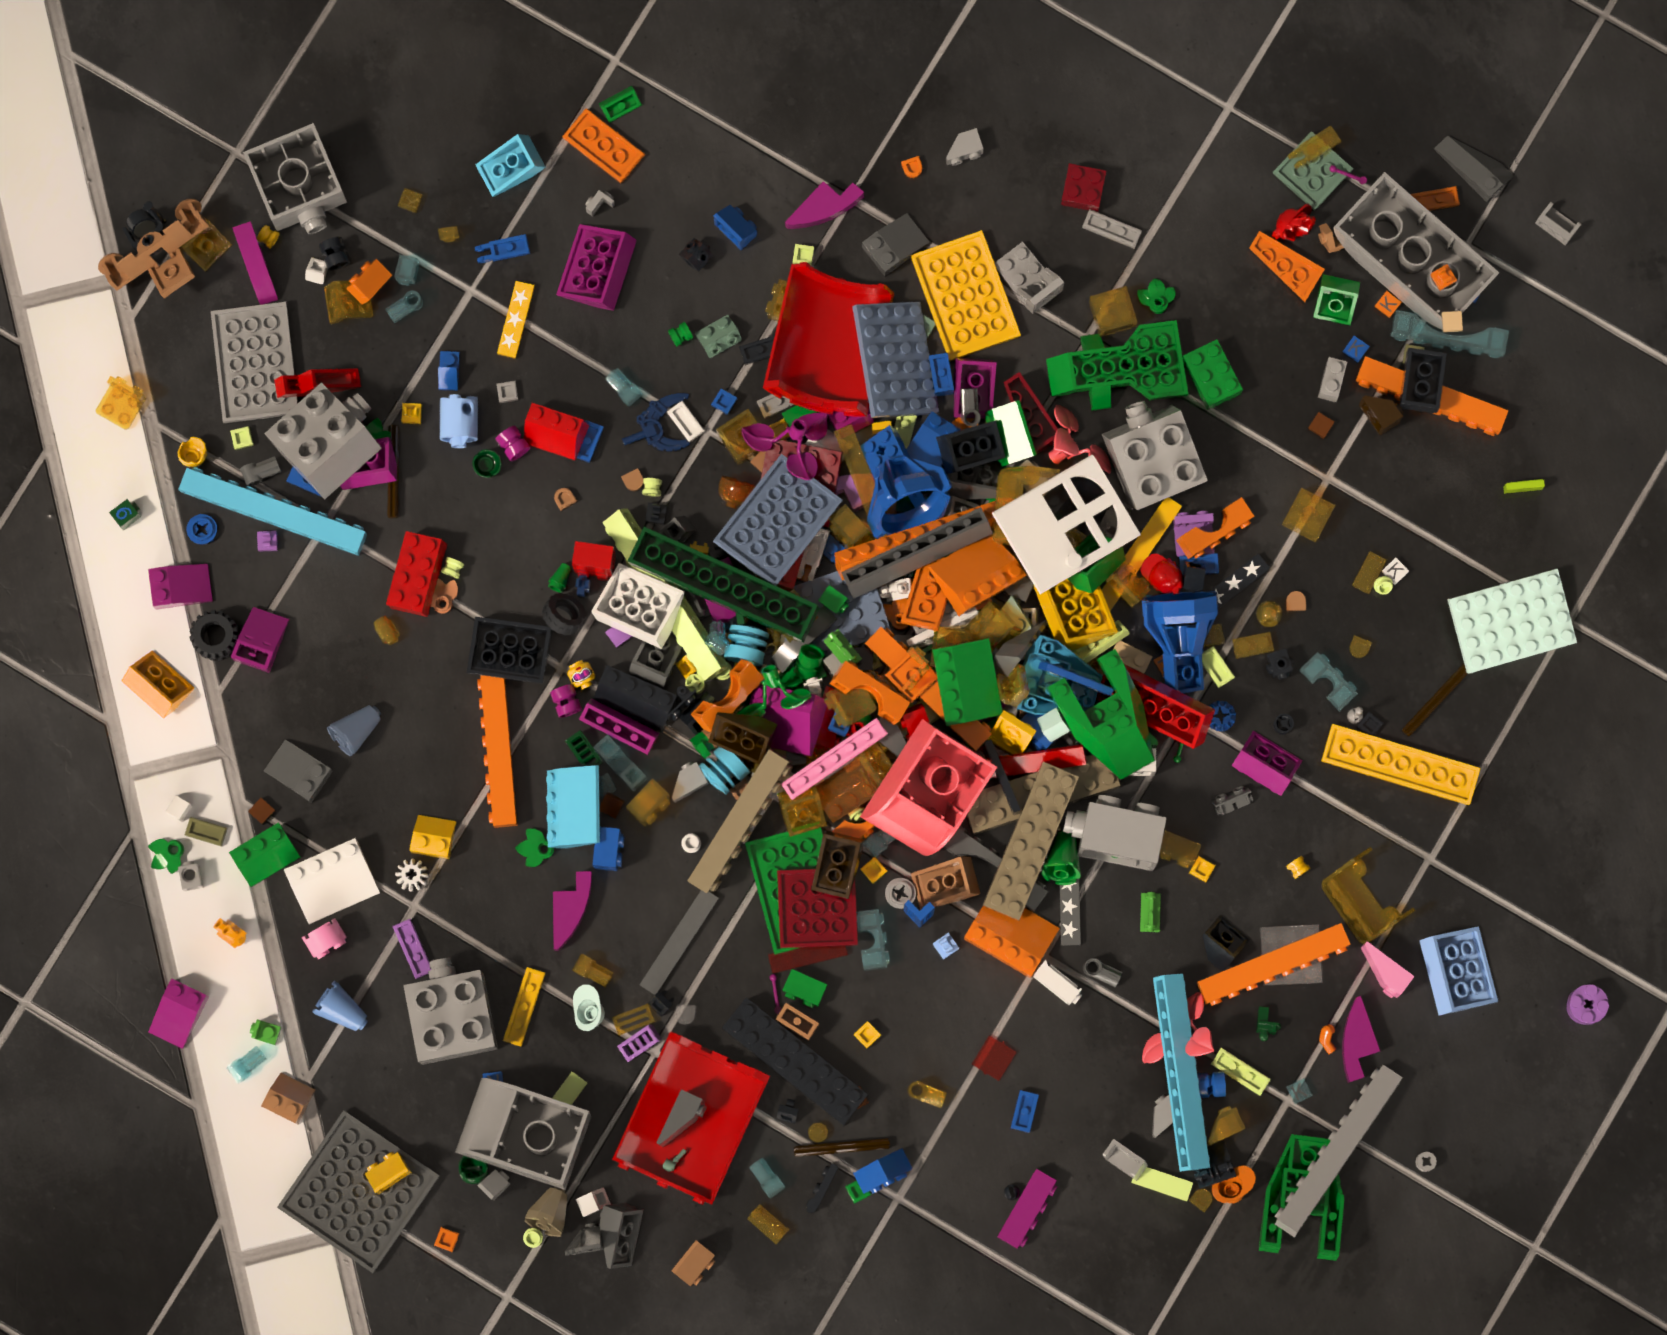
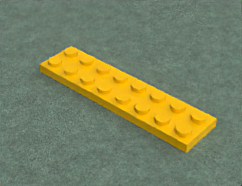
M1335 724L1331 725L1321 759L1322 762L1465 805H1470L1480 772L1479 767Z

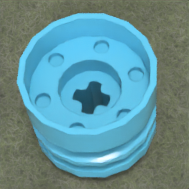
M730 625L729 630L735 634H728V639L734 641L735 644L726 645L723 657L736 663L743 659L751 662L754 666L761 667L765 653L757 648L767 647V643L762 640H767L769 633L754 626Z
M718 747L714 751V755L718 760L715 762L707 757L706 761L711 767L708 768L704 763H701L699 767L705 778L716 789L727 795L730 791L725 784L727 783L734 788L735 784L731 778L735 777L742 781L750 771L734 753Z

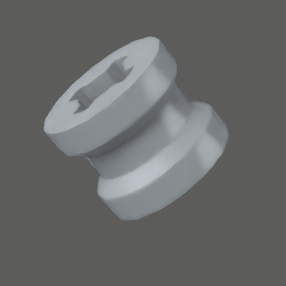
M1430 1152L1420 1153L1415 1161L1416 1167L1423 1172L1434 1169L1437 1162L1436 1157Z

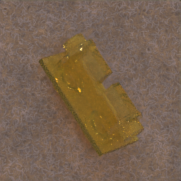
M760 1204L747 1218L775 1244L789 1231Z

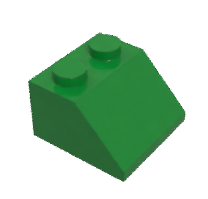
M1323 274L1313 317L1351 325L1360 282Z

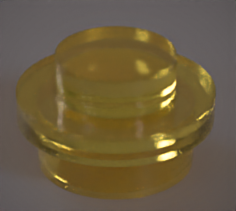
M814 1123L810 1126L808 1135L812 1141L822 1142L826 1139L828 1131L822 1123Z

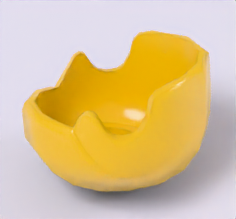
M191 437L190 440L182 442L177 452L179 461L188 467L201 465L207 457L205 442L197 437Z

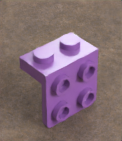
M1199 511L1197 515H1189L1188 512L1178 513V516L1174 517L1173 524L1177 557L1186 556L1176 541L1179 537L1195 527L1205 532H1213V513L1208 514V511ZM1207 547L1204 549V554H1214L1215 550L1214 548Z

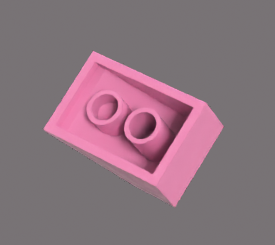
M1366 942L1361 949L1380 986L1384 989L1383 992L1390 998L1399 997L1414 976L1369 942Z

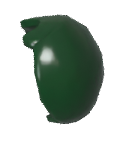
M491 449L479 451L472 461L474 472L484 478H490L498 474L502 465L500 455Z
M463 1156L459 1161V1174L466 1183L478 1184L488 1175L487 1163Z

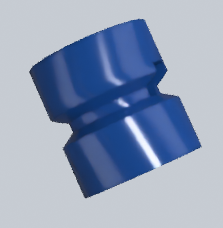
M1224 1071L1213 1072L1212 1075L1197 1073L1201 1098H1209L1210 1095L1214 1097L1226 1096Z

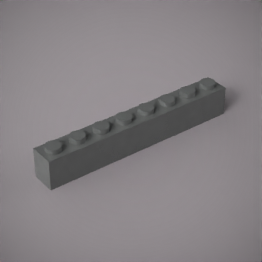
M980 507L841 573L854 599L993 534Z

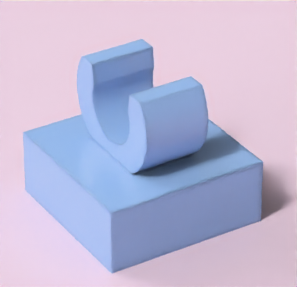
M949 933L932 943L943 960L959 950V947Z

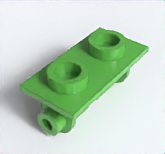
M839 629L831 632L823 640L841 664L844 661H851L856 664L862 660Z
M1155 892L1141 893L1140 932H1160L1161 894Z

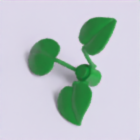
M768 665L761 670L764 677L762 681L763 704H750L736 714L763 717L765 715L764 709L767 707V686L770 688H781L786 696L780 702L781 707L784 709L798 707L806 700H809L812 695L806 689H796L791 694L786 691V687L792 688L804 681L796 676L794 667L790 668L780 677L776 666Z

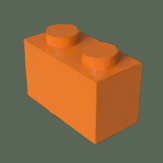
M377 259L372 262L367 261L360 268L362 272L359 275L356 273L349 280L351 284L346 288L361 304L369 301L392 276Z

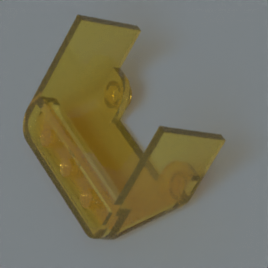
M1036 466L1007 467L1002 469L997 478L994 511L1023 495L1024 485H1034L1040 477L1052 478L1060 473V469ZM993 516V540L998 544L1010 545Z
M1371 847L1352 858L1322 881L1324 893L1357 940L1362 944L1370 943L1415 911L1414 908H1411L1403 915H1400L1398 910L1392 906L1382 909L1362 881L1361 877L1366 874L1367 868L1361 858L1372 851Z

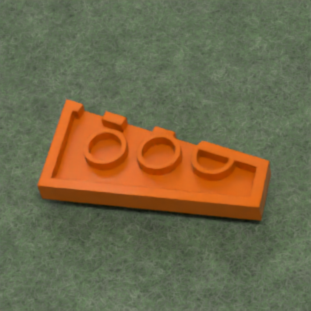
M1261 231L1258 232L1249 247L1304 302H1306L1325 270Z

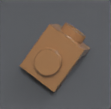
M1327 223L1319 225L1321 232L1318 234L1319 240L1329 253L1338 252L1344 248L1337 237H1333V233Z

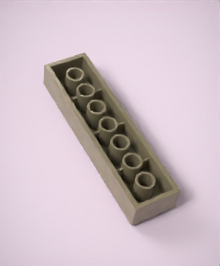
M774 749L768 750L689 877V883L705 893L714 892L718 889L722 882L719 879L730 870L732 866L729 864L732 858H737L742 850L740 845L742 842H747L752 834L750 829L752 826H757L761 820L762 815L760 813L771 804L773 800L770 798L771 795L775 792L777 793L781 788L782 782L780 781L783 776H788L793 768L791 763L793 761Z
M1093 754L1086 756V765L1060 768L1079 777L1068 805L1120 788L1118 777ZM1038 772L1009 781L1021 811ZM999 784L983 789L966 816L972 834L976 835L1017 822L1021 813L1015 816L1012 814Z
M1041 763L982 904L983 906L1013 919L1020 920L1076 786L1078 776L1048 763Z

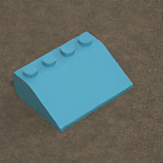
M599 766L548 770L546 777L548 847L573 848L600 843Z

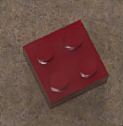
M1069 163L1061 205L1098 212L1106 170Z

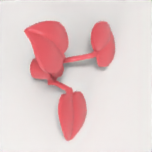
M1056 405L1054 408L1055 418L1067 430L1059 428L1055 433L1054 449L1048 453L1052 462L1059 464L1065 458L1070 459L1083 453H1088V456L1093 454L1101 469L1110 474L1111 464L1105 451L1094 444L1090 446V449L1086 448L1079 451L1078 445L1070 435L1071 430L1074 432L1078 431V421L1070 410L1061 405Z
M1197 992L1187 998L1191 1027L1195 1031L1185 1047V1051L1189 1056H1201L1214 1052L1211 1031L1207 1027L1197 1029L1193 1024V1020L1201 1016L1204 1008V998L1201 992ZM1161 1033L1153 1035L1146 1042L1142 1053L1144 1064L1155 1063L1164 1056Z

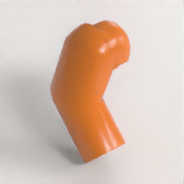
M1330 1024L1321 1029L1319 1037L1320 1043L1328 1054L1336 1050L1331 1042L1335 1028Z

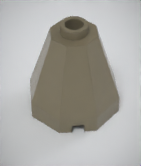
M557 1187L549 1188L528 1210L524 1222L532 1228L546 1230L544 1234L548 1236L560 1237L564 1230L568 1195L565 1194V1190Z

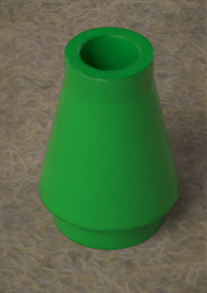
M561 563L557 571L548 580V587L555 592L562 593L566 589L572 568L565 563Z

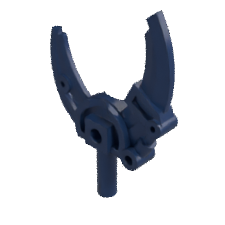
M671 394L658 401H650L647 410L637 416L636 422L641 426L642 431L622 438L623 444L627 445L645 438L648 445H652L660 451L665 450L666 452L681 450V448L690 445L687 440H672L664 437L663 427L658 422L659 417H662L668 411L667 408L684 401V399H688L689 394Z

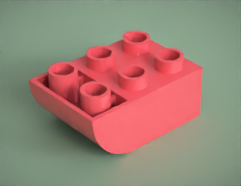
M922 719L860 817L921 855H932L939 851L956 833L997 767L977 752Z

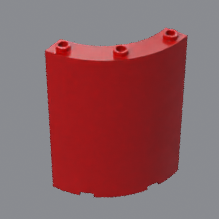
M806 262L791 264L763 388L778 398L784 396L790 399L789 403L809 410L832 415L836 411L844 412V416H867L869 402L852 306L856 304L892 303L894 292L882 283L877 285L860 284L846 281L843 278L829 276Z
M670 1032L612 1160L618 1162V1167L626 1171L631 1168L657 1180V1185L663 1188L673 1187L693 1196V1201L703 1205L704 1202L712 1205L770 1076L745 1064L735 1062L715 1051L706 1049L702 1045L681 1035ZM684 1090L703 1099L707 1107L703 1117L699 1116L696 1122L665 1147L658 1145L657 1140L680 1091ZM682 1149L687 1151L677 1162L673 1171L669 1172L663 1169V1164L667 1158L673 1161Z

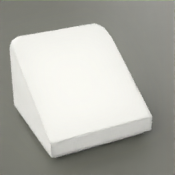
M311 257L306 269L305 279L323 284L328 271L325 261Z

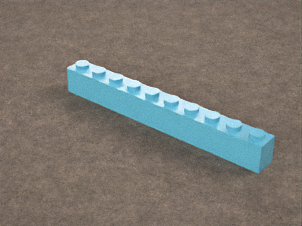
M195 467L192 470L186 468L179 486L181 493L358 556L367 537V533L363 531L364 528L359 525H346V521L342 519H329L327 514L322 512L312 513L310 508L302 505L299 508L295 507L291 501L285 499L281 501L274 499L275 496L265 492L263 495L256 493L257 490L246 486V488L239 487V483L228 480V482L222 481L220 476L212 473L210 476L205 475L203 470Z
M1183 974L1154 977L1153 982L1179 1170L1190 1171L1210 1168L1195 1056H1189L1185 1051L1186 1044L1192 1035Z

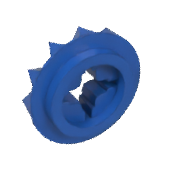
M196 515L187 524V535L196 544H207L213 541L217 534L216 522L208 515ZM197 524L202 527L207 525L205 528L207 535L203 533L198 534Z
M1219 700L1209 705V707L1215 709L1213 716L1218 714L1219 708L1222 714H1229L1223 718L1222 724L1219 718L1213 717L1210 728L1215 731L1230 729L1236 719L1233 706L1226 701Z

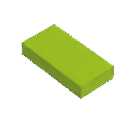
M1543 479L1509 482L1503 487L1504 494L1542 490L1545 484Z

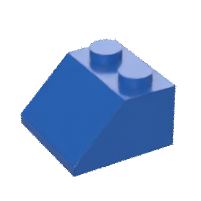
M729 205L713 215L714 224L742 250L757 236V231L755 230L757 227L751 220L746 221L742 217L744 214L738 207L733 208Z

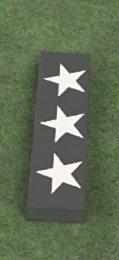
M1079 878L1076 879L1074 884L1060 885L1061 946L1081 945Z

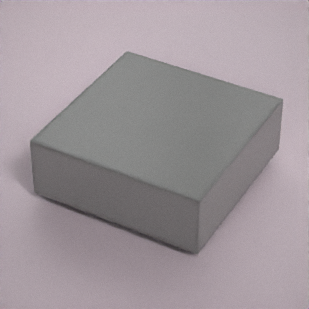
M516 381L497 384L500 403L518 401Z

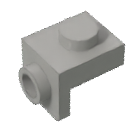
M599 190L594 197L591 196L585 204L587 206L586 212L593 217L603 202L613 208L615 206L614 197L606 191L603 193Z

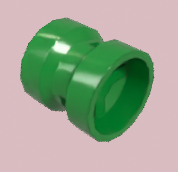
M685 321L679 324L678 328L668 330L676 347L680 346L684 340L689 341L693 339Z

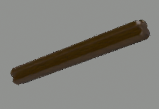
M389 425L388 431L391 432L390 440L397 463V481L388 482L387 516L388 518H398L399 426Z
M1464 663L1402 729L1405 735L1410 736L1468 674Z
M885 1138L795 1146L794 1155L801 1157L889 1149L890 1140Z

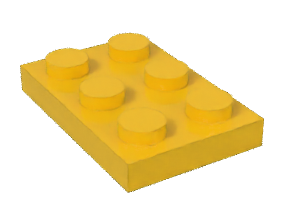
M1003 710L991 730L992 736L988 740L991 739L993 744L1011 755L1024 753L1036 730L1030 724L1017 719L1014 714Z

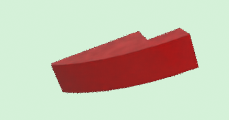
M358 368L311 369L300 375H284L274 379L277 398L306 396L321 382L331 393L361 387Z

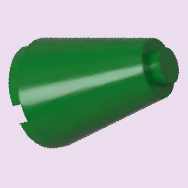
M1062 830L1057 833L1042 868V875L1049 882L1052 879L1057 885H1071L1076 883V879L1081 877L1076 837H1071L1072 833H1066Z

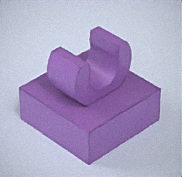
M277 531L257 532L259 552L278 551Z

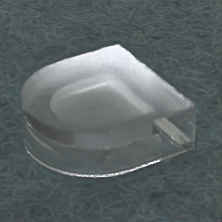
M676 1004L675 1016L677 1021L682 1025L691 1024L695 1019L696 1006Z

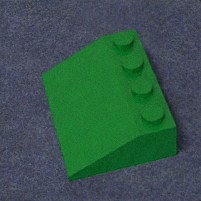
M989 638L932 648L946 726L1002 714Z

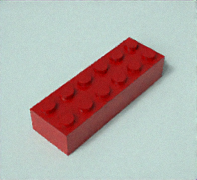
M1125 665L1143 700L1147 725L1193 749L1202 745L1215 709ZM1103 674L1101 683L1112 687L1106 675ZM1098 692L1096 700L1101 702L1111 695Z

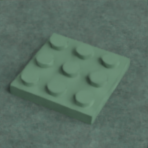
M1311 131L1273 171V174L1306 204L1309 203L1315 211L1347 177L1337 172H1331L1330 166L1335 165L1338 169L1351 173L1353 168Z

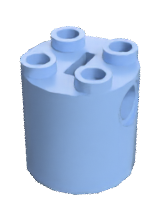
M453 394L449 398H440L441 441L449 442L452 448H466V443L478 440L477 397L461 398V395Z

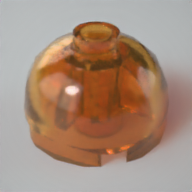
M722 476L718 485V493L721 499L727 502L726 506L737 509V506L742 505L756 486L745 481H738L736 478Z

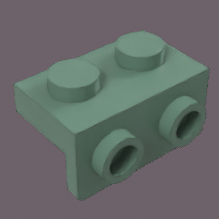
M728 315L695 333L709 358L714 357L742 340L737 327Z

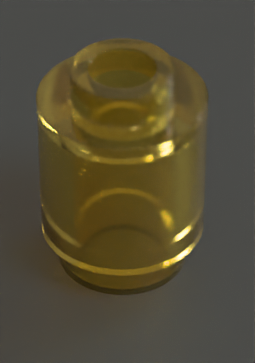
M383 616L373 623L374 629L383 644L392 645L399 640L400 634L392 620L388 619L387 616Z

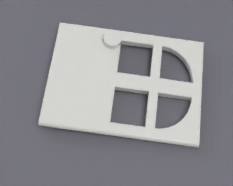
M1093 454L992 512L1039 594L1044 593L1141 535ZM1070 478H1088L1097 483L1105 494L1085 505ZM1062 483L1078 510L1057 521L1042 494ZM1113 505L1117 515V530L1113 539L1108 543L1093 516ZM1085 521L1100 548L1081 558L1074 550L1065 532Z

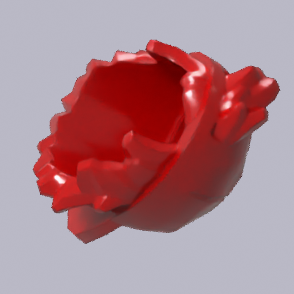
M1307 203L1299 210L1290 208L1280 214L1272 237H1275L1276 240L1281 238L1283 240L1295 241V236L1309 234L1316 221L1315 216H1309L1312 211L1311 205Z
M1151 554L1142 563L1140 568L1141 574L1153 585L1156 591L1166 594L1173 593V595L1179 594L1183 587V575L1175 561H1172L1170 558L1166 559L1159 554Z

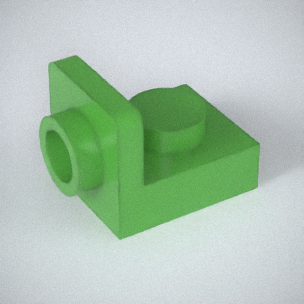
M257 1019L256 1023L253 1022L251 1025V1038L276 1046L281 1026Z

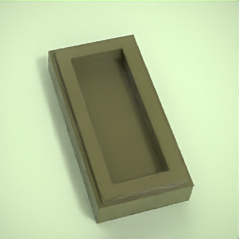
M190 817L184 835L222 847L228 828Z

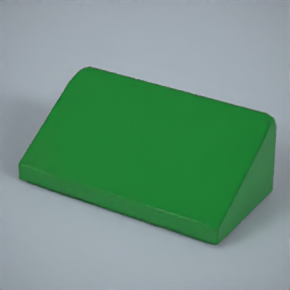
M632 86L599 103L609 123L642 105Z

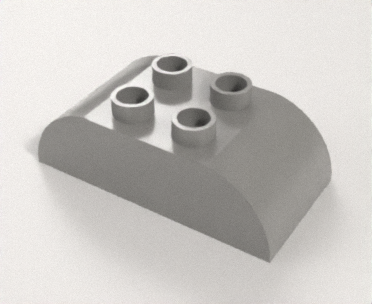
M1385 172L1334 226V233L1337 239L1355 261L1414 313L1440 329H1443L1442 312L1461 311L1463 313L1499 274L1494 267ZM1448 264L1457 281L1439 291L1430 274Z

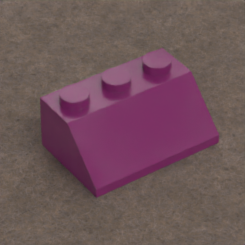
M389 437L375 439L382 449L340 485L342 490L397 481V463Z
M1253 731L1232 766L1281 796L1302 763V760Z

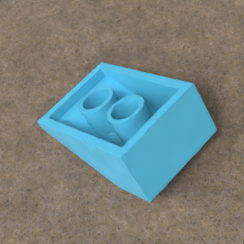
M517 134L475 164L492 197L532 178L546 168L529 135Z

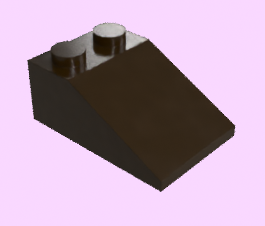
M718 712L708 742L760 765L771 747L778 724L759 716Z
M831 831L825 832L822 838L811 890L849 899L865 840Z

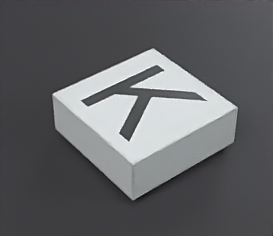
M1397 558L1382 570L1385 576L1391 578L1394 585L1409 572Z

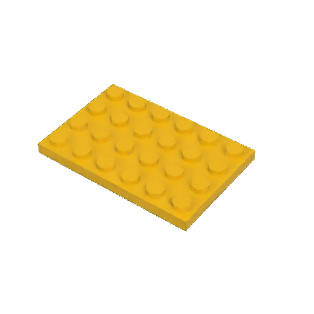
M982 230L911 255L945 352L948 353L949 362L955 360V358H961L1021 337Z

